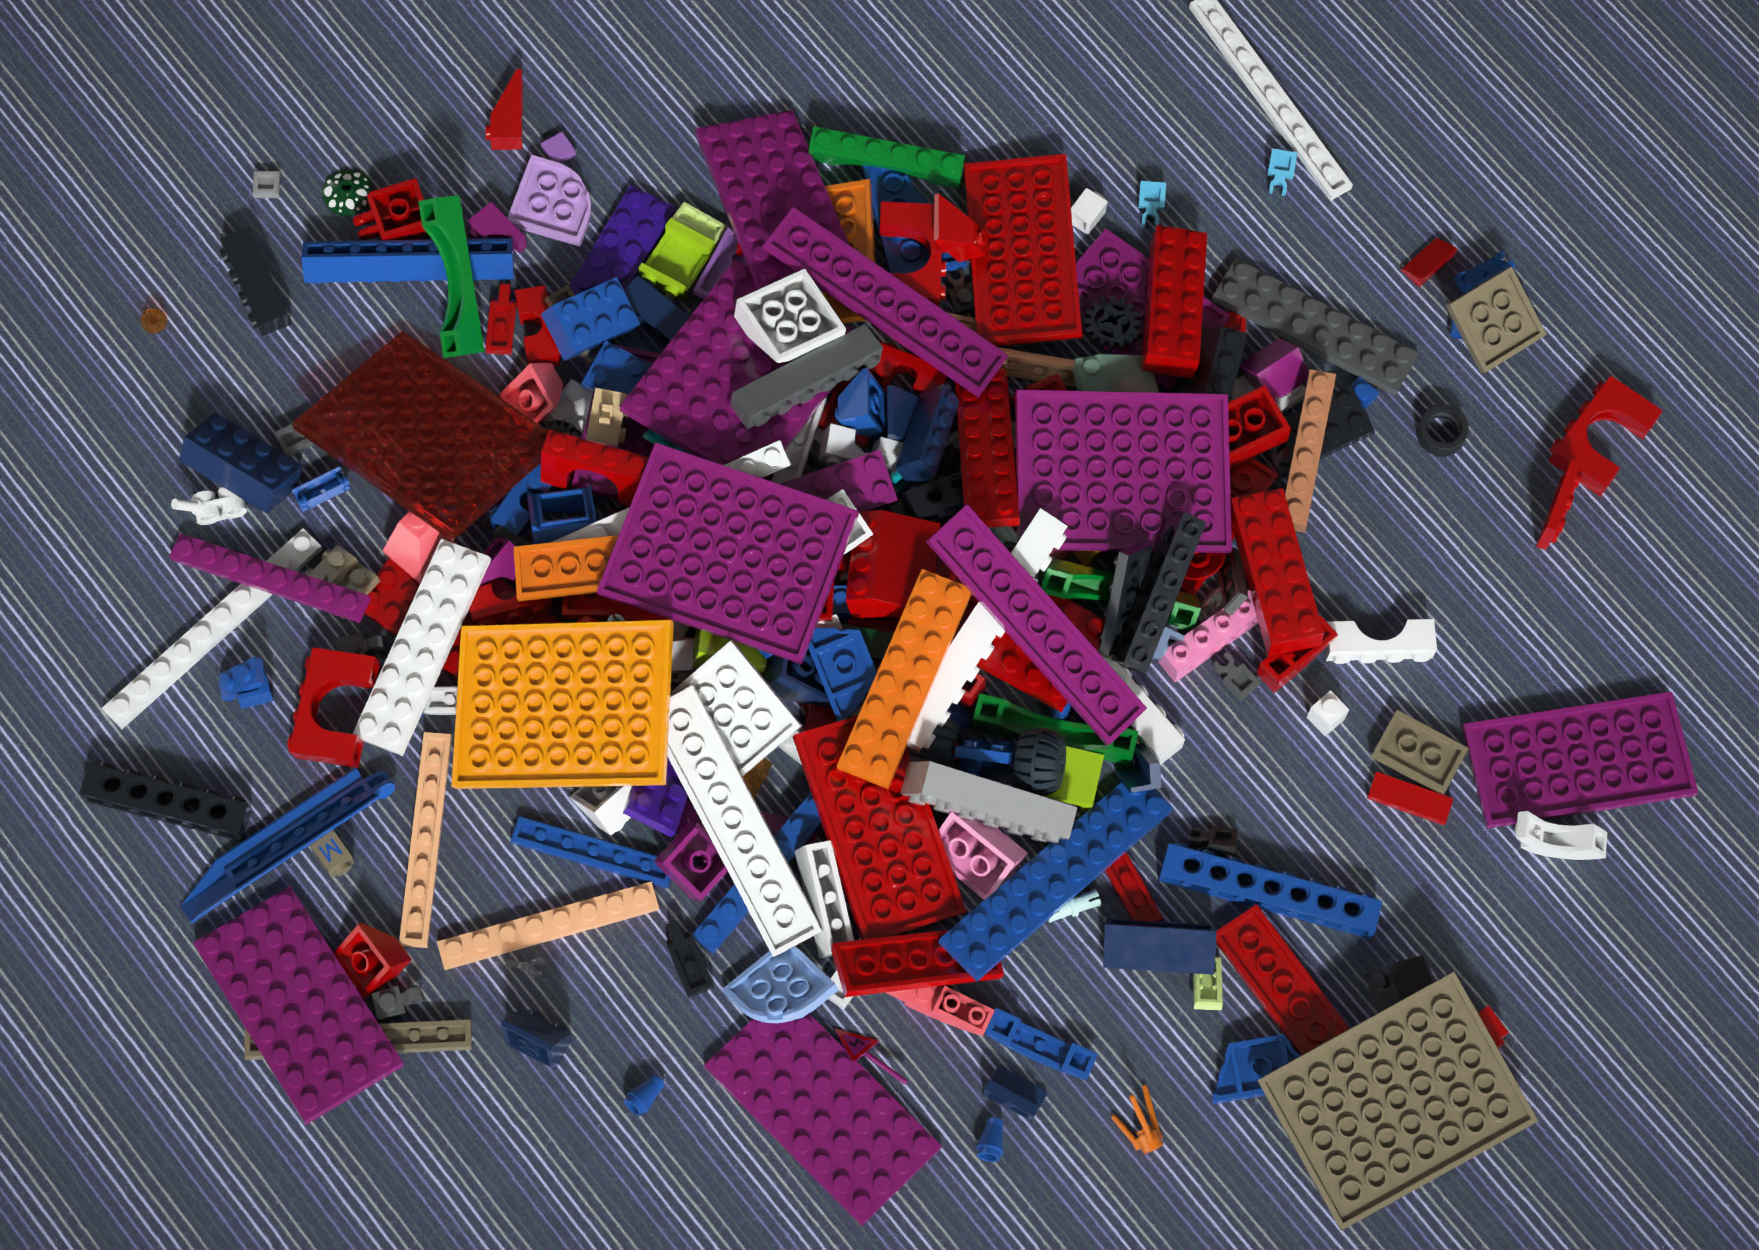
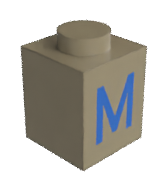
M334 830L310 845L313 854L331 879L336 875L340 877L346 874L351 869V865L354 864L352 855Z

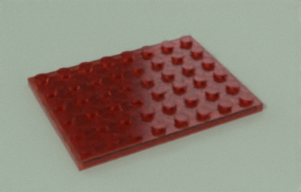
M401 331L293 421L294 430L451 541L457 538L541 463V451L548 434V430L404 331Z

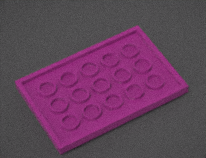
M1105 228L1076 263L1082 334L1085 335L1086 327H1083V323L1086 318V310H1092L1093 302L1100 304L1101 297H1104L1106 301H1110L1111 296H1115L1116 302L1124 298V305L1127 306L1132 303L1134 305L1132 312H1139L1138 321H1141L1140 329H1138L1137 339L1132 338L1131 346L1124 343L1122 351L1117 346L1113 348L1112 352H1109L1108 346H1104V349L1112 355H1142L1149 258ZM1203 297L1202 329L1224 327L1229 321L1230 315ZM1099 314V315L1097 316V318L1095 319V322H1097V319H1098V318H1101V317H1102L1101 314ZM1127 326L1125 330H1122V334L1127 332L1129 326ZM1154 373L1157 387L1166 393H1169L1180 380L1178 376Z

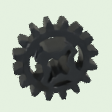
M1111 296L1110 301H1106L1104 297H1101L1100 304L1093 302L1092 310H1086V318L1083 323V327H1086L1085 336H1092L1091 344L1100 343V350L1104 346H1108L1109 352H1112L1113 348L1117 346L1122 351L1124 343L1131 346L1132 338L1137 339L1138 329H1140L1141 321H1138L1139 312H1132L1134 306L1132 303L1127 306L1124 305V298L1116 302L1115 296ZM1099 314H1101L1102 317H1101V318H1098V319H1097V322H1095V319L1097 318V316H1098ZM1127 326H1129L1127 332L1122 334V330H1125Z

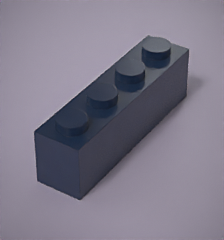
M639 276L624 289L640 322V326L665 346H668L692 315L689 311H683L677 307L676 302L670 296H663L659 293L651 281H644Z
M945 384L920 393L895 470L911 486L936 476L960 402Z

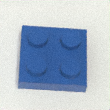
M605 341L581 383V388L593 394L595 393V388L626 393L628 396L652 364Z

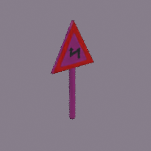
M834 1028L852 1064L864 1055L903 1084L907 1083L906 1078L868 1052L879 1040Z

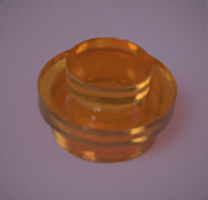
M149 308L142 314L140 323L147 333L157 334L165 329L167 317L162 310Z

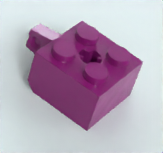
M689 822L654 860V863L691 900L701 901L728 872L707 830L698 822ZM694 856L698 857V859L695 860L698 861L697 866H693L694 861L692 860Z

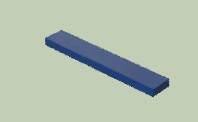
M518 816L510 840L511 844L648 883L652 881L653 885L669 888L671 879L654 863L658 855Z

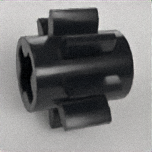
M954 444L945 446L937 470L938 474L949 476L954 474L958 467H961L960 449L954 448Z

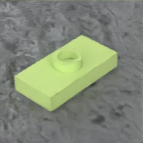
M686 202L681 204L672 219L714 240L715 247L728 228L727 225Z
M1215 957L1214 975L1193 973L1194 1009L1222 1010L1221 957Z

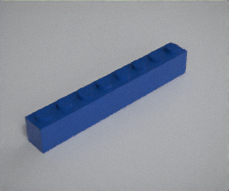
M513 238L466 239L473 281L514 279ZM433 240L303 242L301 259L304 283L447 281L443 260Z

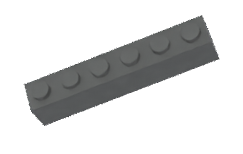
M866 324L734 391L730 406L747 430L754 426L760 427L777 414L783 415L793 406L810 401L814 395L822 391L827 392L831 390L837 383L843 380H851L862 369L874 368L880 362L883 347Z

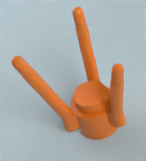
M1144 1084L1142 1089L1152 1126H1148L1134 1095H1130L1129 1098L1143 1128L1136 1133L1138 1138L1131 1133L1116 1115L1113 1114L1111 1118L1132 1142L1135 1150L1141 1149L1145 1155L1163 1146L1164 1144L1161 1139L1164 1137L1158 1126L1148 1087Z

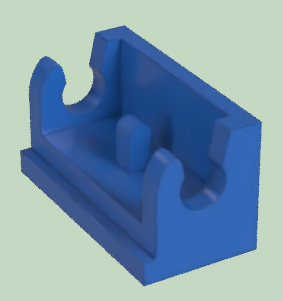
M1502 250L1495 257L1467 271L1459 272L1453 280L1462 294L1507 267H1512L1514 270L1515 264L1512 260L1507 263L1505 262V251Z

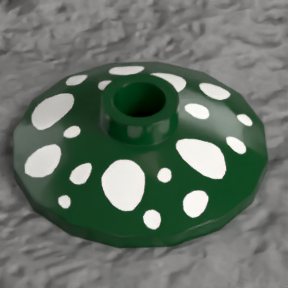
M353 169L340 170L333 173L325 181L322 188V198L326 207L334 214L355 216L364 212L369 207L367 195L373 191V185L370 179L362 172ZM344 187H351L349 191L342 190Z

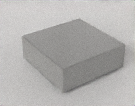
M254 171L253 197L280 198V171Z

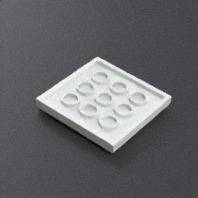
M734 641L727 643L670 692V697L692 685L695 686L742 777L803 726Z

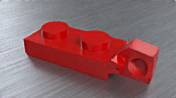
M500 284L499 298H492V301H490L486 354L512 355L517 304L516 299H511L510 284Z

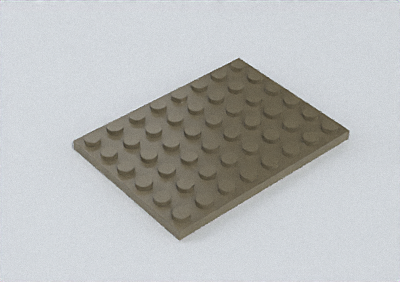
M1451 972L1257 1080L1341 1231L1538 1122L1537 1117L1455 972Z

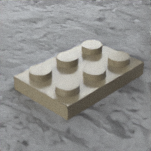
M1396 710L1371 757L1434 792L1444 795L1469 748Z

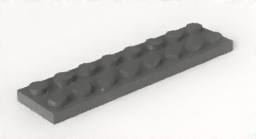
M1237 258L1232 263L1212 297L1213 302L1358 377L1360 376L1365 381L1396 396L1419 355V352Z

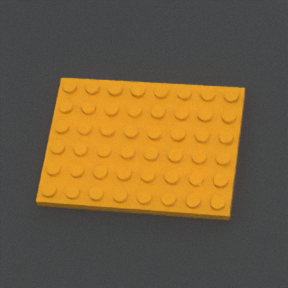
M671 620L461 626L451 787L455 789L666 785L674 623Z

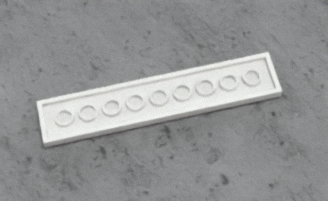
M692 685L670 697L667 756L772 956L775 957L822 931L821 926L695 686Z

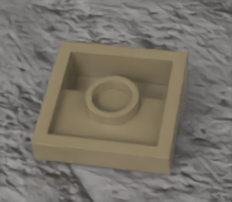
M338 545L333 550L328 549L323 553L321 562L315 569L310 568L305 572V575L366 595L380 582L375 573L361 565L356 557Z

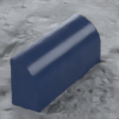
M1106 918L1103 968L1214 975L1217 925Z

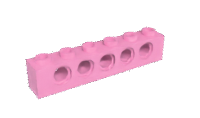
M1250 590L1247 591L1248 598L1233 615L1225 612L1223 608L1187 633L1183 641H1176L1168 647L1167 652L1158 663L1174 683L1258 624Z

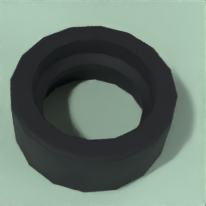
M1435 405L1423 413L1417 426V439L1420 446L1434 456L1447 457L1454 455L1462 448L1467 438L1469 424L1465 415L1459 409L1451 405ZM1436 418H1444L1451 421L1458 430L1456 439L1450 443H1440L1434 440L1427 431L1429 422Z

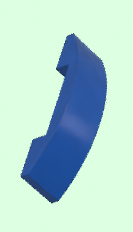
M998 1008L995 1009L984 1033L998 1043L1031 1060L1084 1080L1088 1079L1098 1056L1097 1053L1075 1043L1068 1044L1021 1022L1020 1018Z

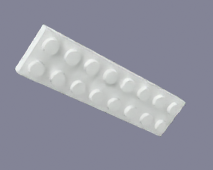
M443 539L440 540L353 731V734L358 735L364 742L403 756L490 564L491 558L489 556Z

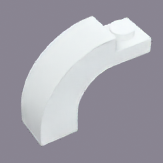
M1529 811L1518 812L1515 832L1516 838L1521 841V848L1543 856L1573 860L1606 858L1607 832L1597 825H1557L1543 821Z

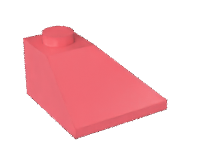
M530 363L499 394L522 437H527L558 407L563 383L552 363Z
M417 503L399 521L384 547L383 553L421 584L440 540L443 539L454 544L456 542L438 520Z

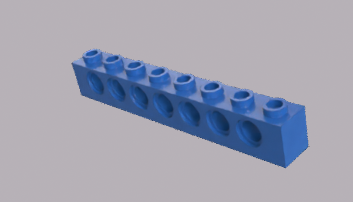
M1179 842L1168 844L1158 880L1162 883L1251 907L1257 904L1262 910L1369 939L1373 937L1376 931L1382 901L1377 900L1372 894L1361 893L1358 895L1349 892L1350 890L1343 886H1325L1317 879H1299L1291 872L1281 871L1277 873L1270 871L1269 867L1265 865L1254 864L1251 866L1244 864L1239 858L1227 857L1226 859L1218 857L1216 853L1210 850H1192L1188 845ZM1192 862L1197 866L1198 870L1190 872L1185 869L1184 864ZM1214 869L1220 870L1224 878L1216 879L1211 875L1210 871ZM1246 877L1251 885L1242 886L1237 878ZM1264 885H1274L1277 892L1273 894L1268 893ZM1291 892H1300L1304 900L1297 901L1293 899ZM1317 899H1327L1330 903V907H1321L1318 904ZM1344 906H1353L1357 914H1347Z

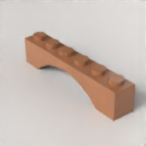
M1311 369L1285 493L1294 529L1297 532L1306 533L1336 379V374Z

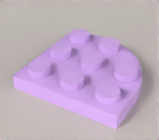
M531 155L507 218L518 229L581 247L591 218L589 191H587L580 176L569 167L552 160Z

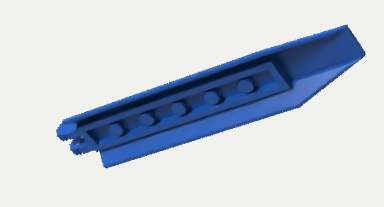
M355 767L218 857L180 905L181 909L191 923L195 922L379 799L387 798L390 794L394 793V782L390 781L386 772L378 770L364 779Z

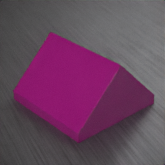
M1280 338L1240 363L1239 370L1256 390L1266 385L1275 402L1306 383L1309 377V372L1299 347Z

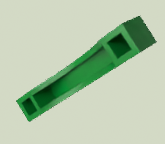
M813 127L808 150L815 162L830 165H864L885 168L915 176L934 185L955 189L960 188L965 155L819 127Z
M460 196L438 197L418 201L422 227L438 248L447 275L448 305L440 330L443 357L448 358L484 352Z
M1053 558L1044 572L1042 570L1039 571L1037 583L1046 594L1059 598H1085L1109 602L1111 595L1109 593V586L1115 574ZM1179 591L1167 623L1179 629L1192 631L1201 610L1198 596Z
M979 694L971 728L1016 740L1028 730L1047 728L1062 736L1068 747L1104 755L1103 760L1126 766L1131 764L1139 732L1126 728L1110 745H1106L1088 724L1068 722L1043 716L1019 707L1005 699Z

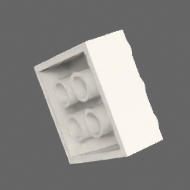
M806 269L737 299L734 317L746 335L777 363L796 360L845 335L846 332L845 326Z

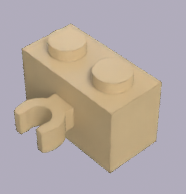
M595 388L586 440L618 448L619 443L624 444L627 428L622 427L624 417H629L620 412V405L627 398L626 393Z

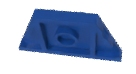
M816 628L808 649L837 721L848 719L865 701L877 674V669L860 630Z
M1284 1034L1229 1043L1224 1063L1220 1070L1218 1083L1213 1093V1104L1265 1096L1257 1080L1300 1056L1299 1053L1295 1051Z

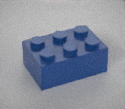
M617 277L558 302L541 314L564 361L604 344L605 341L609 342L623 336L640 325Z

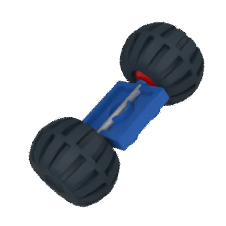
M950 718L947 719L943 727L937 724L932 732L936 737L928 749L922 747L920 751L909 748L911 762L931 761L956 770L959 768L960 758L1005 764L1013 762L1015 785L1021 790L1040 796L1052 794L1060 788L1065 773L1067 754L1066 743L1063 737L1047 728H1036L1024 732L1019 737L1016 748H1013L1014 743L998 741L997 744L989 745L986 739L979 738L965 740L963 744L961 727Z

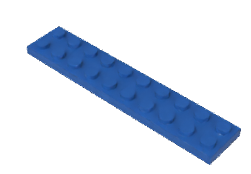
M1121 782L1073 823L1070 839H1059L1058 843L1051 842L939 939V944L978 982L1172 812L1173 807L1154 789L1130 793Z

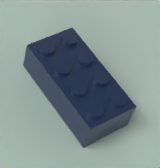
M217 413L212 414L184 437L179 457L180 462L266 514L292 493L291 489L297 487L303 467L302 464L291 457L283 454Z

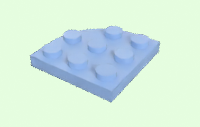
M794 946L775 957L772 956L770 951L767 952L722 990L747 1016L761 1022L783 1023L803 1018L836 993L838 988L821 969Z

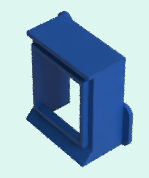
M588 484V488L534 494L527 490L534 544L551 543L597 522L591 484ZM562 511L567 513L586 512L584 517L543 522L542 514Z

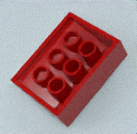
M884 510L859 511V514L873 535L851 549L846 591V603L852 618L902 616L921 570L924 569L936 574L938 555L926 541L941 528L940 523Z

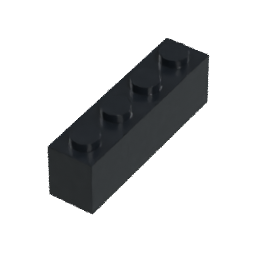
M250 227L220 238L223 247L219 249L224 264L230 263L232 270L228 271L233 285L239 284L241 292L238 295L243 307L249 306L251 313L248 314V318L252 328H258L261 336L291 325L288 312Z

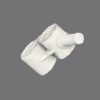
M223 487L218 490V497L215 496L213 491H201L191 497L192 501L173 499L171 502L173 509L191 511L195 514L199 525H210L220 520L241 517L247 513L245 500Z

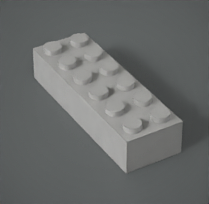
M931 761L909 762L901 790V795L908 796L911 803L934 805V810L944 813L956 812L959 813L958 817L967 820H983V825L993 828L1004 827L1007 828V832L1015 835H1032V840L1047 843V841L1058 843L1059 839H1070L1077 811L1075 806Z

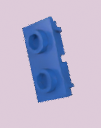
M337 466L291 490L301 511L304 512L349 490L350 484L340 466Z

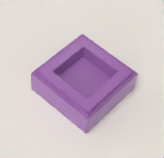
M563 132L540 143L541 149L549 160L562 163L576 155L575 149Z

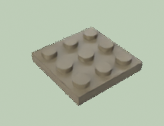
M1512 267L1503 269L1445 305L1480 373H1486L1547 335Z

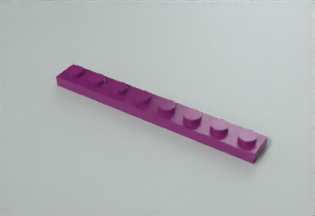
M179 534L169 555V558L174 562L358 623L361 622L371 600L366 594L183 534Z

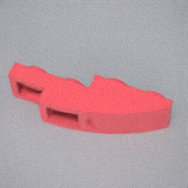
M947 986L885 992L905 1002V1006L981 1036H983L995 1011Z

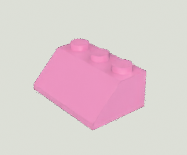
M951 811L938 831L953 874L985 900L1015 873L1028 853L998 828L983 825V820L974 819L972 821L958 817L959 813Z

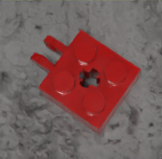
M416 178L371 191L367 195L370 211L356 215L353 218V223L357 227L375 223V225L361 229L358 232L360 240L365 241L379 236L381 241L423 240L430 238L429 234L422 227L418 201L424 199Z

